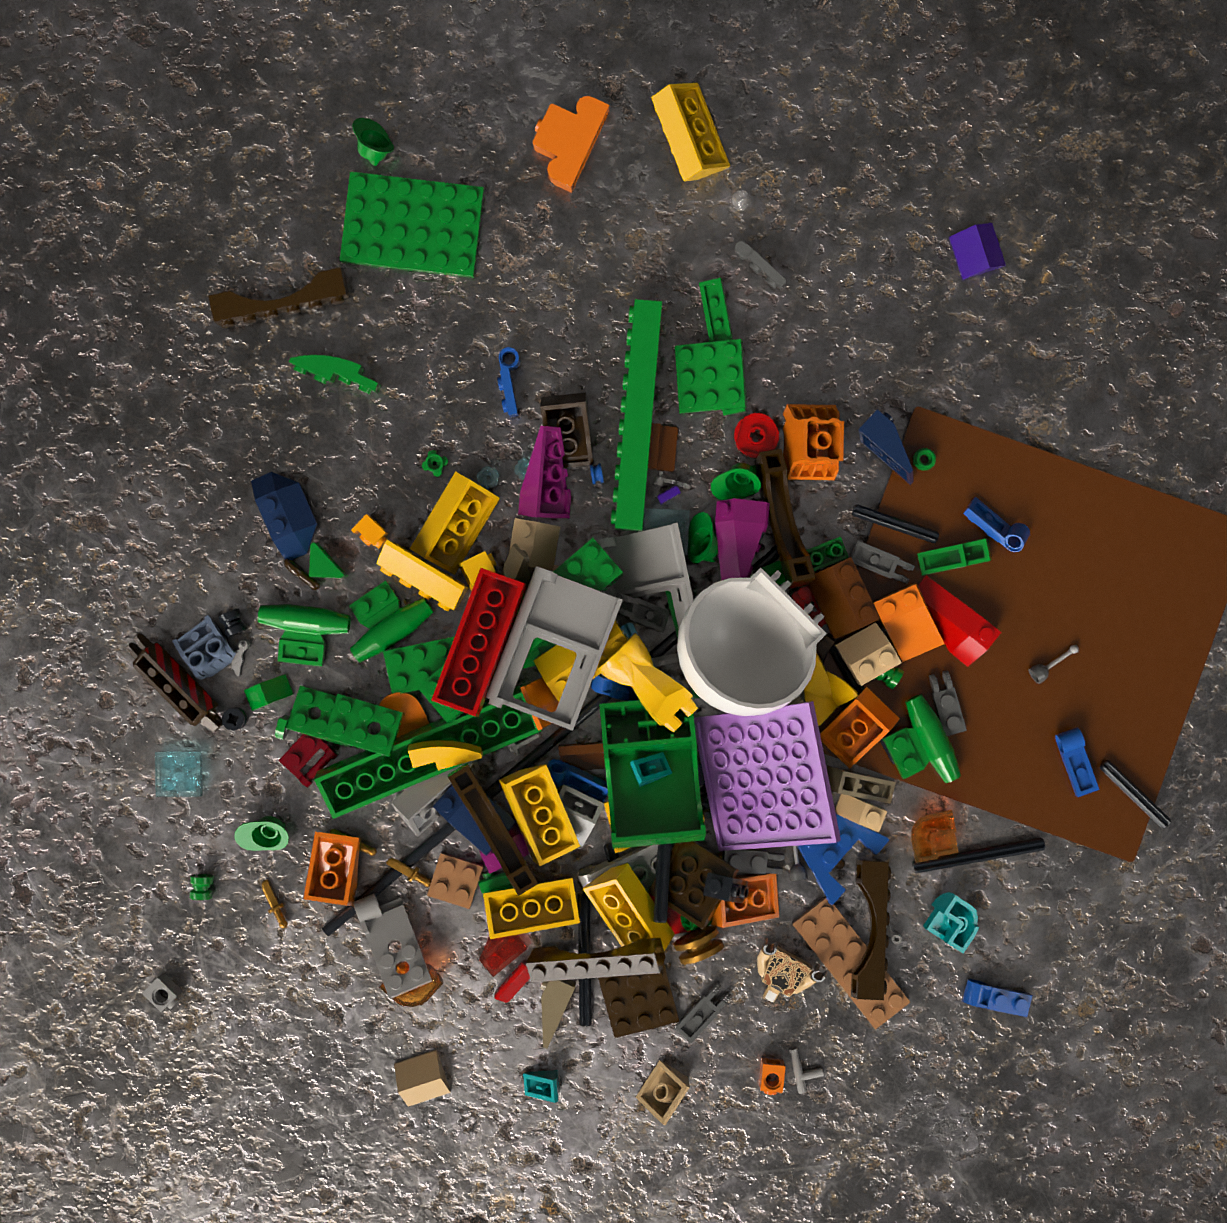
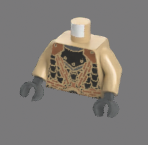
M765 938L764 947L757 956V965L762 982L768 985L763 994V997L767 1000L775 1002L780 992L790 997L792 994H798L811 987L816 982L825 980L827 971L823 973L818 972L819 964H816L813 971H811L810 963L777 946V941H775V944L769 945V938Z

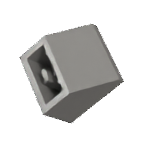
M562 785L559 788L558 794L578 842L583 847L597 822L604 803L566 785Z

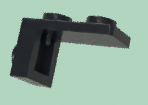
M708 872L703 895L724 901L743 903L749 893L748 881Z

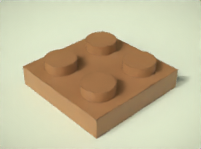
M441 852L427 896L470 909L484 865Z

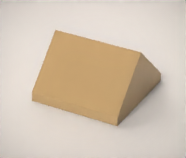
M437 1049L394 1064L398 1093L407 1106L451 1092Z
M659 1060L636 1098L663 1125H666L690 1088L689 1078Z

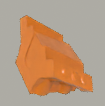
M787 404L783 412L786 422L782 430L784 432L783 456L788 480H835L839 471V461H843L844 421H840V412L836 405Z

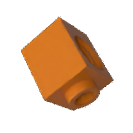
M761 1057L760 1091H764L768 1095H776L777 1092L783 1093L786 1067L784 1060ZM771 1073L778 1075L774 1081H768L766 1077Z

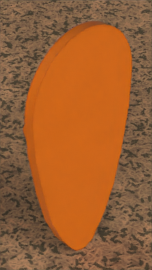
M390 693L379 703V706L404 713L397 737L429 724L420 702L410 693Z

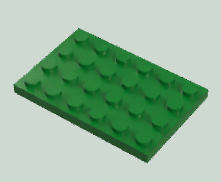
M350 172L340 262L474 278L484 187Z

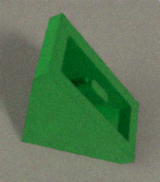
M313 542L310 545L309 577L346 578L348 576L319 543Z
M286 674L244 690L252 711L294 695Z

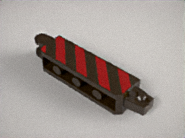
M137 633L134 636V641L137 644L131 642L126 646L127 651L135 659L132 662L133 667L190 725L197 726L201 724L212 732L219 730L223 726L222 719L216 710L219 704L158 642L153 644L144 634Z

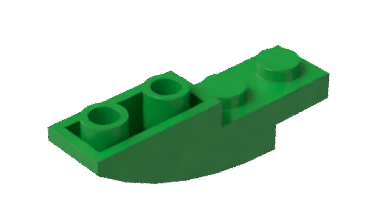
M303 355L292 357L289 360L294 365L293 370L304 375L307 372L315 375L313 379L323 384H326L327 381L334 383L338 375L339 381L347 385L353 382L359 385L358 389L369 395H371L372 391L378 394L381 388L379 383L362 376L365 370L362 365L346 359L326 355Z
M841 536L807 549L814 571L849 558ZM780 560L762 567L770 577L777 570L781 573L780 577L775 581L778 585L785 582Z

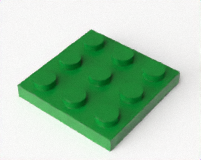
M742 339L675 346L680 414L747 408Z

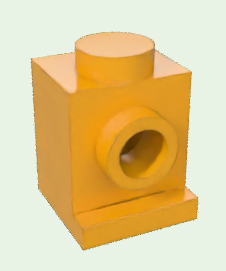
M368 514L351 529L355 534L361 533L359 538L368 546L372 544L378 549L388 540L386 536L389 533Z

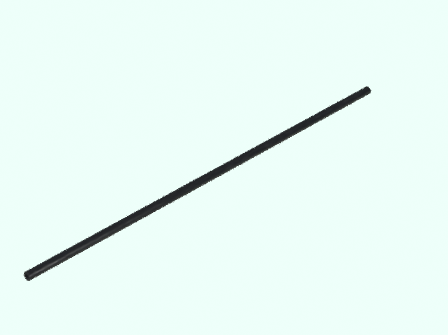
M776 546L752 565L753 574L757 569L772 564L779 558ZM676 631L649 652L651 658L663 656L678 643ZM599 694L582 708L573 731L600 709L599 704L607 703L612 697ZM561 726L485 791L494 798L503 790L499 782L500 779L519 770L530 768L568 736L572 730ZM447 822L401 862L412 867L456 829ZM392 868L354 901L371 894L378 896L403 874ZM354 905L347 906L322 927L323 932L330 936L356 914Z

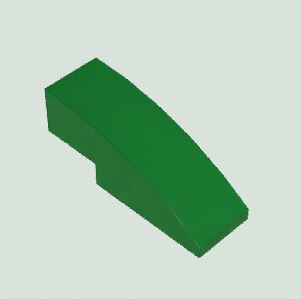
M988 538L917 553L922 575L992 560Z

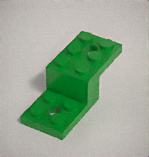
M300 686L286 729L350 748L353 746L390 757L404 713L337 694L335 696ZM319 708L321 710L320 717L315 720L311 719L309 716L311 709ZM372 723H379L381 726L380 732L376 735L369 733V726Z

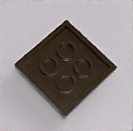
M695 841L676 843L671 850L668 907L701 929H705L721 902L720 899L703 895L708 872L735 878L739 869ZM656 878L647 892L655 897Z
M664 963L660 973L598 978L614 1038L679 1022Z

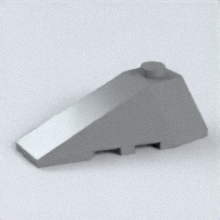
M477 760L467 762L475 775L480 770ZM462 765L410 786L394 797L391 804L417 837L438 819L439 815L433 806L452 786L448 774Z

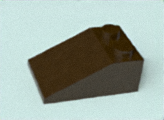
M586 392L541 397L540 409L543 426L561 428L565 453L562 457L564 468L594 465Z

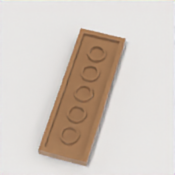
M825 896L795 919L792 924L876 1030L907 1006L910 1001L887 971H885L884 979L887 983V993L884 995V1000H864L851 997V975L861 962L867 946L836 906L828 903Z

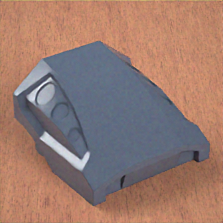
M210 615L205 616L202 622L179 639L172 641L182 659L199 680L217 674L229 665L236 655V652L225 640Z

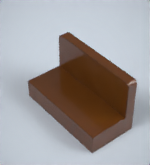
M659 423L651 424L648 470L674 471L678 435L677 427L661 426Z
M603 742L559 745L561 761L581 770L605 768Z

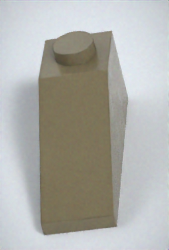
M827 765L831 791L891 803L896 782Z
M572 980L544 981L541 983L540 989L543 990L541 996L543 1047L548 1049L575 989L576 982Z

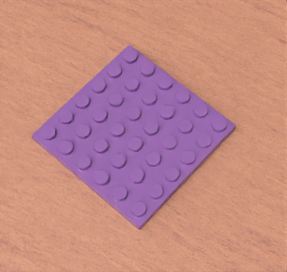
M813 701L789 704L764 715L739 716L721 713L694 718L696 740L718 851L825 844L841 841Z

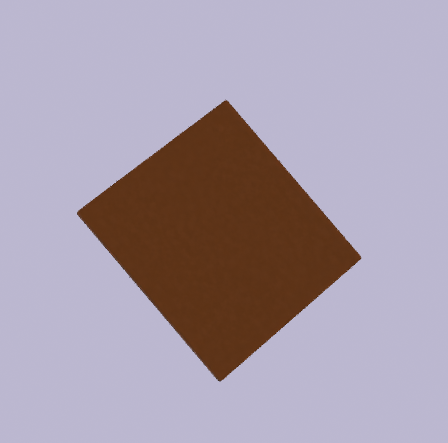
M919 406L915 407L902 441L913 469L914 482L910 485L892 470L878 511L938 531V540L936 543H931L873 523L866 544L914 565V570L908 571L903 569V567L896 566L894 573L906 576L909 579L908 584L893 578H886L860 566L857 567V570L874 604L875 600L915 582L918 585L926 575L921 573L917 553L988 538L992 556L991 561L927 574V576L1002 633L990 648L969 667L954 657L948 651L946 645L943 644L895 666V668L899 667L902 669L904 674L893 689L885 686V682L882 680L878 681L875 678L863 685L864 688L868 687L900 718L889 731L891 734L901 728H913L905 701L913 696L922 694L937 715L931 695L932 688L929 675H935L939 690L946 689L942 678V672L948 670L967 731L947 736L954 749L961 777L952 782L945 783L929 761L924 770L906 779H902L896 765L891 763L880 741L860 758L855 765L1122 860L1133 862L1150 817L1100 769V765L1105 760H1110L1155 804L1227 604V515ZM921 448L931 449L936 456L935 465L926 471L917 469L913 463L914 453ZM925 455L920 457V461L926 464L928 461ZM976 497L1010 526L1015 523L1025 524L1030 530V536L1023 549L1019 552L1009 551L1001 543L989 537L978 525L971 522L963 514L970 501ZM881 618L877 620L882 625V628H885ZM863 628L834 639V644L842 642ZM886 636L891 645L893 646L895 652L897 653L899 659L901 660L890 636ZM1071 645L1079 647L1077 653L1070 654L1050 668L1048 678L1042 683H1036L1029 674L1028 670L1037 664L1048 665L1070 650ZM829 650L823 662L825 670L840 677L847 683ZM853 700L838 706L818 726L819 732L821 733ZM1076 727L1080 729L1084 737V748L1100 789L1081 797L1075 796L1055 739V735ZM822 743L824 754L838 758L824 743Z

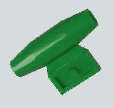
M385 580L349 605L360 624L369 628L350 647V651L359 663L374 657L414 632L434 613V610L424 597L400 608L399 598Z
M294 604L260 605L258 623L285 630L279 639V662L323 666L326 643L322 635L349 633L351 616L320 607Z
M922 694L906 700L905 704L913 728H901L882 738L902 779H906L924 770L929 761L945 783L952 782L961 777L954 749L938 716Z

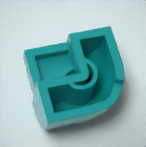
M950 892L943 893L931 904L935 908L923 927L964 954L979 929V926H977V910L955 894Z

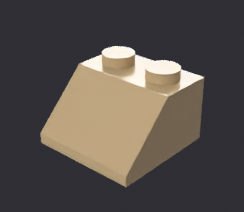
M515 518L510 550L512 545L516 543L521 550H525L530 560L528 567L536 568L537 566L553 571L560 526Z
M876 623L836 644L857 684L861 686L902 663L893 646Z

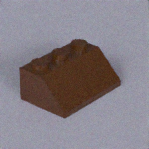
M852 557L841 560L814 573L815 579L808 586L821 614L824 616L833 639L861 629L880 619Z

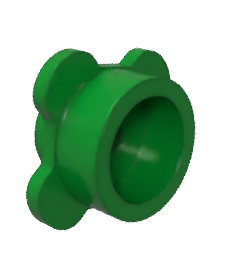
M431 450L428 452L425 462L422 463V468L425 471H431L434 476L439 477L442 475L443 467L448 464V459L445 456H439L436 451Z

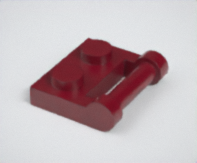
M303 734L278 761L298 778L301 784L308 788L313 783L312 780L315 778L316 772L323 769L331 759L334 760L339 754L325 740ZM322 749L325 754L305 774L302 768Z

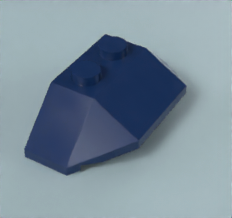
M269 472L251 480L255 502L272 541L283 558L294 560L308 554L317 527V521L300 483L274 472Z

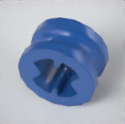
M598 463L597 466L591 464L592 483L596 484L597 481L604 483L601 463Z

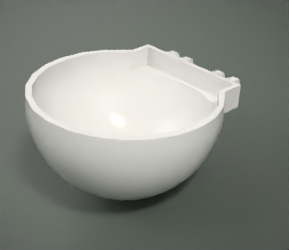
M760 568L750 578H729L716 582L699 593L685 611L678 630L677 652L680 667L688 684L695 693L709 705L723 712L739 716H755L770 713L783 708L798 697L811 680L816 665V644L827 634L818 625L824 616L820 613L812 619L808 614L813 610L814 606L810 603L803 610L785 592L791 583L787 581L779 586L775 582L781 575L778 570L771 577Z

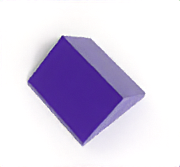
M993 223L976 224L949 237L962 280L1006 266Z

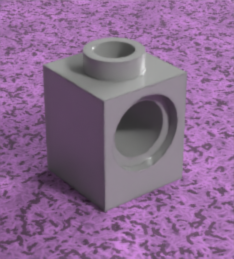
M163 972L142 994L162 1012L166 1007L171 1009L178 1003L180 999L177 996L183 990ZM160 989L168 993V998L161 996Z

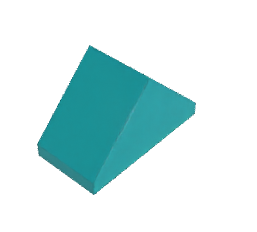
M664 753L630 762L639 787L672 774Z
M558 1070L523 1073L525 1096L553 1103L558 1102L560 1092Z

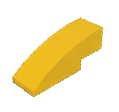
M423 741L409 744L408 747L413 768L435 762L437 769L441 770L482 758L481 747L457 741Z

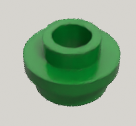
M921 448L914 453L913 463L917 469L926 471L935 465L936 456L931 449ZM922 455H925L928 459L926 464L920 461Z

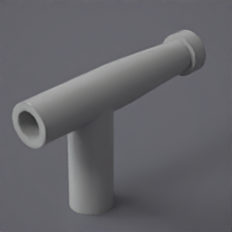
M798 1047L789 1048L798 1093H806L805 1080L823 1077L822 1067L803 1071L798 1056Z

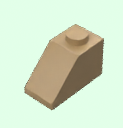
M840 794L835 807L836 814L877 832L880 831L887 811L880 806L844 794Z

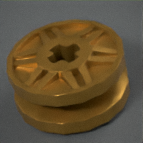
M717 926L697 929L680 937L673 943L676 951L686 950L679 956L681 964L686 965L702 961L717 954L724 948L722 940H712L719 934Z

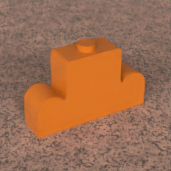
M583 96L578 100L576 105L577 114L555 104H550L544 118H540L535 127L537 133L533 140L534 150L553 159L547 167L551 183L571 193L610 112L609 104L591 96Z

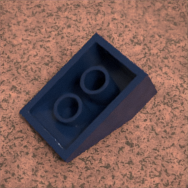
M877 409L858 429L860 442L911 485L914 482L913 469L893 423L894 419L888 413L884 412L882 414Z
M452 785L434 804L433 808L487 856L492 849ZM484 790L509 832L517 823L516 820Z

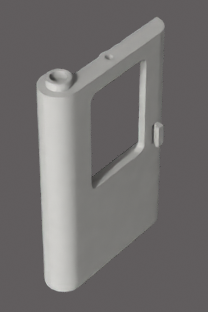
M678 522L616 538L596 540L623 572V576L604 593L616 597L617 593L629 597H640L670 591L679 629L685 611L694 599ZM622 602L620 607L627 611L629 603ZM617 614L616 621L621 627L629 622L634 625V622ZM678 653L651 658L654 667L679 662Z
M536 566L486 694V698L490 699L488 704L502 708L504 704L573 731L623 599L613 597ZM535 638H541L572 650L577 655L557 709L554 712H549L513 697L514 689Z

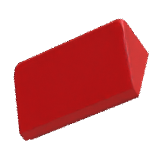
M526 959L517 966L495 991L494 998L496 1000L509 1002L530 979Z

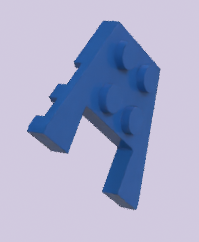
M836 814L841 841L837 843L797 845L830 905H833L846 889L829 872L859 840L874 855H877L889 842L887 837Z

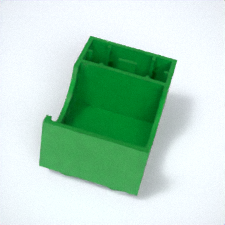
M640 700L599 704L613 849L705 840L706 828L700 797L694 714L687 717L679 709L674 715L682 724L672 732L664 725H659L651 717ZM664 753L672 774L639 787L630 762Z

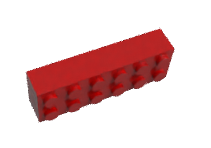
M480 568L431 701L479 717L527 588L525 583Z

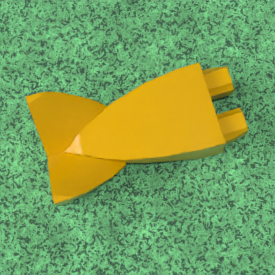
M634 633L610 658L597 668L606 678L622 685L632 686L640 702L651 717L659 725H664L672 732L682 724L674 715L679 709L687 717L698 709L691 699L693 695L685 687L653 666L651 656L637 633Z
M816 652V665L811 680L804 688L806 702H814L818 726H820L838 706L858 697V692L840 677L826 671Z

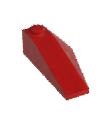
M927 575L918 584L946 648L954 657L969 667L990 648L1002 632Z

